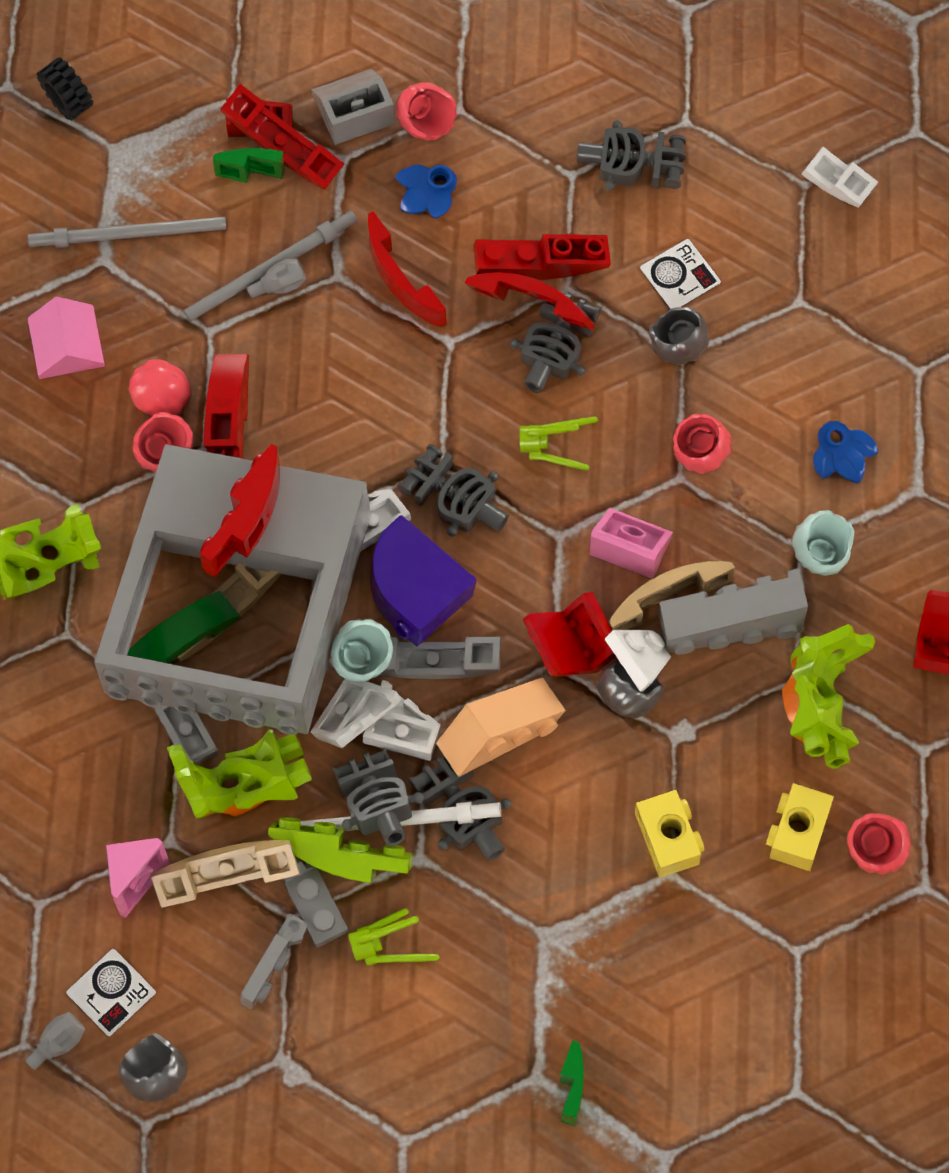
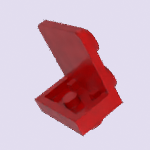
M937 590L927 592L916 637L913 668L949 674V592Z
M593 592L583 593L563 611L530 613L523 619L529 637L538 649L545 668L552 676L597 673L616 657L605 641V638L613 630Z

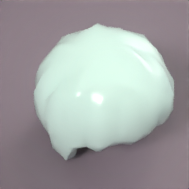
M830 510L810 514L796 527L791 545L795 551V558L811 573L824 576L837 574L850 559L855 532L851 523Z
M371 619L347 622L340 628L339 633L332 641L330 653L333 667L341 677L349 682L358 681L363 683L379 676L388 668L393 655V644L389 631L382 624Z

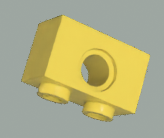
M795 783L792 784L790 794L783 792L776 813L783 814L779 826L772 824L766 845L772 847L769 858L810 871L834 796ZM794 820L802 821L807 826V830L796 832L791 829L789 823Z
M673 790L637 802L635 816L658 877L661 878L699 865L704 845L699 832H692L688 820L692 819V814L686 799L680 800L677 790ZM666 827H674L680 832V836L670 839L665 837L661 831Z

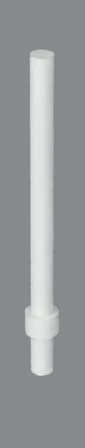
M472 802L457 803L456 807L411 811L412 818L402 821L400 824L401 826L450 821H458V824L473 823L474 819L501 817V804L472 805ZM351 816L301 821V824L314 826L315 822H330L336 824V829L344 830L342 822L346 819H351ZM354 825V826L352 827V829H350V830H348V831L359 830V829H358V827H357L356 825Z

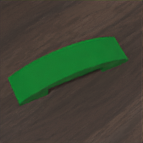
M221 591L212 593L191 603L161 622L138 640L128 650L127 656L169 664L210 634L212 638L216 637L241 617Z

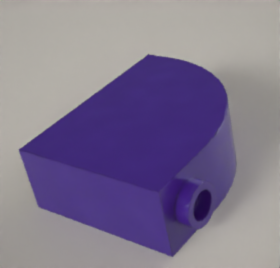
M400 515L384 530L376 544L370 574V585L375 604L384 618L394 627V630L402 639L410 640L417 647L473 597L477 579L404 516Z

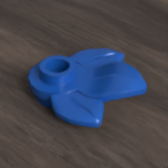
M417 164L407 167L396 174V180L408 189L401 202L402 212L420 214L428 210L434 219L448 212L452 205L451 193L457 185L456 175L450 168L444 165H436L429 169ZM439 180L446 182L444 185H436L435 183Z
M830 421L824 424L818 431L817 440L819 448L813 456V465L821 479L829 477L836 471L846 480L857 484L861 482L864 476V458L878 454V448L875 441L862 430H849L845 424L839 421ZM831 432H836L839 434V443H835L831 440Z

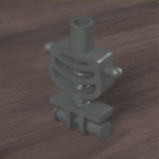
M616 120L612 123V128L605 130L603 144L579 142L577 162L601 164L600 180L606 181L604 186L608 191L613 190L615 184L621 186L633 185L640 178L645 165L650 167L653 165L654 167L652 188L658 189L660 174H666L667 178L664 180V185L670 189H677L681 187L680 175L684 173L685 166L681 162L686 159V152L683 150L686 138L681 135H672L669 137L670 148L663 147L665 132L658 131L656 152L654 154L653 152L646 153L642 134L634 128H622V123ZM618 143L622 145L623 149H618ZM630 143L636 146L637 152L636 150L634 152L633 150L630 151ZM618 162L621 163L618 168H615ZM629 164H636L632 170L628 171Z
M568 292L566 296L572 300L573 294ZM581 298L578 303L574 302L590 317L593 323H596L601 312L600 306L594 307L589 305L584 298ZM547 301L546 303L543 302L540 307V317L557 324H533L528 329L524 342L518 339H513L510 342L511 348L522 349V362L532 366L523 384L527 389L536 393L542 392L550 374L566 379L572 370L579 376L585 373V367L578 365L581 357V342L569 330L572 329L589 337L593 332L562 321L553 313L555 307L550 305L553 303Z
M428 444L423 456H417L414 460L418 467L416 469L409 467L405 472L406 478L397 485V488L407 496H412L414 488L417 484L420 485V489L415 494V501L420 506L423 505L434 489L440 492L438 497V515L443 522L451 525L447 528V534L451 537L457 534V528L469 532L477 520L499 532L509 518V514L491 504L496 496V488L492 482L498 480L499 475L497 472H490L486 478L474 468H465L453 474L449 479H445L444 476L453 465V456L446 453L440 463L435 465L434 462L437 458H441L443 454L432 444ZM423 472H426V473H428L430 476L427 477L426 475H424V474H422V473H423ZM448 497L453 499L450 511L444 506ZM462 505V506H464V507H463V510H462V514L459 515V514H457V512H458V509L460 508V506Z
M383 748L381 752L369 755V753L363 754L364 761L356 764L352 758L348 760L349 764L338 768L336 766L332 767L343 798L347 797V805L351 819H346L342 822V828L348 831L356 825L363 835L380 830L387 845L395 846L400 844L405 839V833L400 822L412 818L410 804H419L423 801L424 797L419 792L411 796L407 795L405 784L401 779L397 778L394 763L389 758L386 749Z
M441 756L435 759L437 767L431 769L426 765L422 768V773L414 778H409L411 786L419 793L422 792L423 788L432 784L433 787L422 794L424 797L422 803L425 807L444 795L448 800L443 804L442 808L456 807L457 803L469 802V799L474 798L479 800L473 801L472 805L496 803L491 791L483 786H473L463 790L458 789L460 784L473 777V770L458 777L456 773H453V768L447 759ZM443 773L446 777L442 782L437 778V775ZM508 798L498 802L501 804V810L511 807V800ZM502 813L501 817L474 819L473 823L463 824L458 832L455 831L459 826L458 821H450L449 824L447 822H439V828L446 837L439 840L438 847L446 850L452 842L458 849L462 850L475 842L488 861L494 860L505 851V847L493 832V829L502 823Z

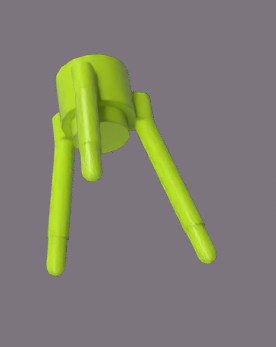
M593 416L544 425L520 426V452H529V460H543L587 471L589 470V465L542 453L541 450L548 449L549 434L577 431L579 426L596 423L598 418Z
M403 908L368 926L358 928L356 932L348 934L355 960L365 959L367 966L376 963L438 961L440 956L438 954L377 955V951L383 950L380 937L406 928L419 921L417 916H413L388 925L406 916L409 913L407 908Z

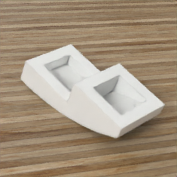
M825 147L821 148L801 174L827 193L858 208L878 183L877 180L854 162L850 166L846 165Z

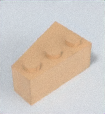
M542 677L466 704L436 744L457 776L460 777L539 735L544 737L558 727L557 721L566 710Z

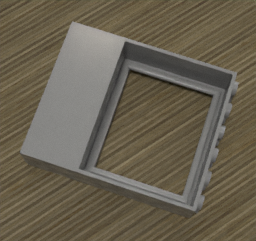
M165 444L94 661L104 694L121 701L127 698L139 700L150 707H160L161 705L173 707L185 714H194L195 712L208 714L210 717L220 721H227L229 719L243 721L246 725L254 728H261L263 726L273 727L289 735L297 733L308 734L331 656L332 641L338 632L371 517L366 482L280 466L278 496L267 528L248 558L235 552L227 562L228 564H244L249 568L265 571L273 570L278 571L280 574L316 580L285 687L127 656L160 551L200 558V549L205 540L217 533L221 528L225 515L229 511H233L230 492L234 483L239 478L243 479L251 469L253 462L252 460Z

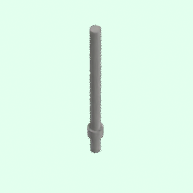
M349 211L332 222L326 221L317 226L314 233L183 310L186 318L191 322L243 291L248 286L261 280V277L265 276V273L272 265L284 259H296L321 243L328 244L337 238L338 233L358 222L355 214Z
M224 216L68 230L67 227L54 228V232L28 234L29 247L55 245L56 248L69 247V244L227 230L226 218Z

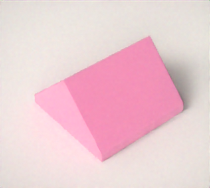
M56 296L28 317L39 379L105 366L93 305Z
M609 508L592 530L589 555L653 579L673 532Z
M158 838L106 845L111 894L119 914L124 918L128 916L153 885L151 874L170 864L164 844Z

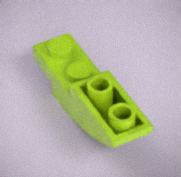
M281 817L279 822L275 821L268 830V835L274 840H290L294 855L297 858L318 869L350 880L371 883L376 877V870L408 874L413 866L414 853L405 852V847L384 845L383 849L371 848L369 842L350 840L348 844H344L345 830L336 829V824L330 822H315L314 826L302 825L301 820L297 818Z

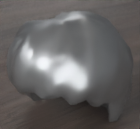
M690 307L672 308L659 316L657 321L649 326L652 348L664 362L683 365L689 361H696L709 344L708 328L703 316Z
M614 663L606 668L598 684V692L602 702L609 706L612 711L630 718H638L649 713L656 706L664 690L662 684L655 678L644 691H639L621 663Z
M155 1033L131 1048L123 1056L118 1070L123 1085L136 1099L156 1102L167 1100L170 1095L177 1093L182 1082L186 1079L188 1063L178 1048Z

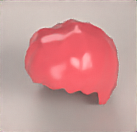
M430 82L409 85L396 101V116L399 125L415 138L426 141L437 140L443 135L449 134L454 127V120L457 117L456 102L453 96L442 87H438Z
M161 359L148 360L134 370L133 376L130 379L128 391L132 403L140 411L150 416L160 411L179 415L182 413V409L188 405L191 398L190 382L185 373L172 363Z
M161 411L144 422L135 433L132 446L134 457L141 467L156 473L165 444L193 449V432L189 424L180 416Z
M693 414L687 419L682 420L672 438L674 443L673 452L677 461L690 472L705 474L717 470L723 461L731 455L732 437L730 432L719 420L708 414Z
M880 813L866 814L856 819L848 831L847 845L849 855L867 873L885 876L888 873L898 871L910 857L911 834L906 824L898 818Z

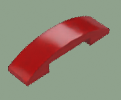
M239 84L220 111L262 149L283 151L285 166L325 190L345 163L320 144L314 145L265 107L266 103L242 84Z
M374 211L368 213V233L372 257L388 289L406 308L420 318L439 327L446 325V308L428 284L417 291L389 254L392 251L391 234Z
M503 272L476 274L466 278L465 284L475 292L505 301L508 290L511 289L556 304L553 313L564 322L591 331L594 329L595 324L578 305L556 288L537 279Z

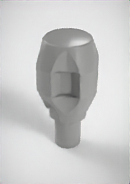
M284 259L272 265L265 273V276L261 277V281L248 286L247 290L252 299L266 292L267 294L288 293L297 289L306 280V275L298 259Z
M70 1012L54 1018L45 1027L39 1040L40 1042L37 1044V1049L25 1059L27 1064L36 1070L47 1058L51 1060L53 1057L68 1053L79 1043L85 1031V1027L80 1020Z

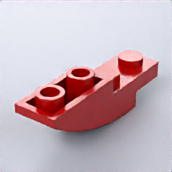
M543 234L541 240L476 239L473 244L476 274L503 272L524 275L537 280H548L591 273L609 268L611 265L607 235Z
M217 354L214 356L208 384L203 447L207 449V452L243 459L244 421H247L248 354Z
M270 444L264 453H259L253 460L251 469L243 479L239 478L234 483L230 492L233 511L231 510L225 515L221 528L213 537H208L200 549L203 571L213 577L217 576L235 552L248 558L267 528L275 507L280 484V460L277 446Z

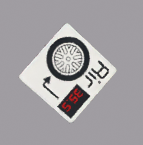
M689 239L682 241L640 266L642 272L670 309L685 305L721 283L720 279Z
M111 949L71 986L66 993L107 1036H111L156 994V991L115 949Z

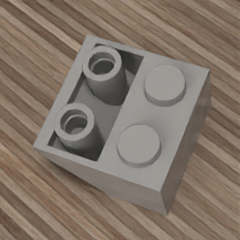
M373 69L311 89L334 145L395 124L393 101L382 77Z

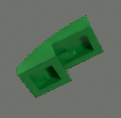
M234 149L214 154L213 157L215 176L247 183L250 172L282 179L285 170L283 151L272 149Z
M572 1040L560 1073V1083L571 1086L562 1111L561 1122L572 1126L576 1125L584 1081L582 1051L580 1043Z

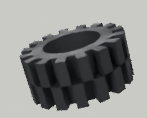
M56 58L37 72V79L41 83V88L45 90V95L51 99L53 106L57 107L60 114H63L67 120L72 121L93 106L92 96L87 91L88 88L81 82L80 76L75 74L72 66L69 67L68 62L63 61L62 58Z

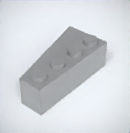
M800 568L787 571L788 578L772 581L769 575L756 578L757 583L743 589L736 586V584L723 586L715 592L714 596L708 597V594L703 591L660 602L658 617L662 637L665 642L664 647L668 653L674 652L675 654L683 655L693 652L695 648L709 646L710 649H722L727 647L729 643L743 641L744 644H755L767 637L777 636L779 639H788L796 636L803 630L808 608Z

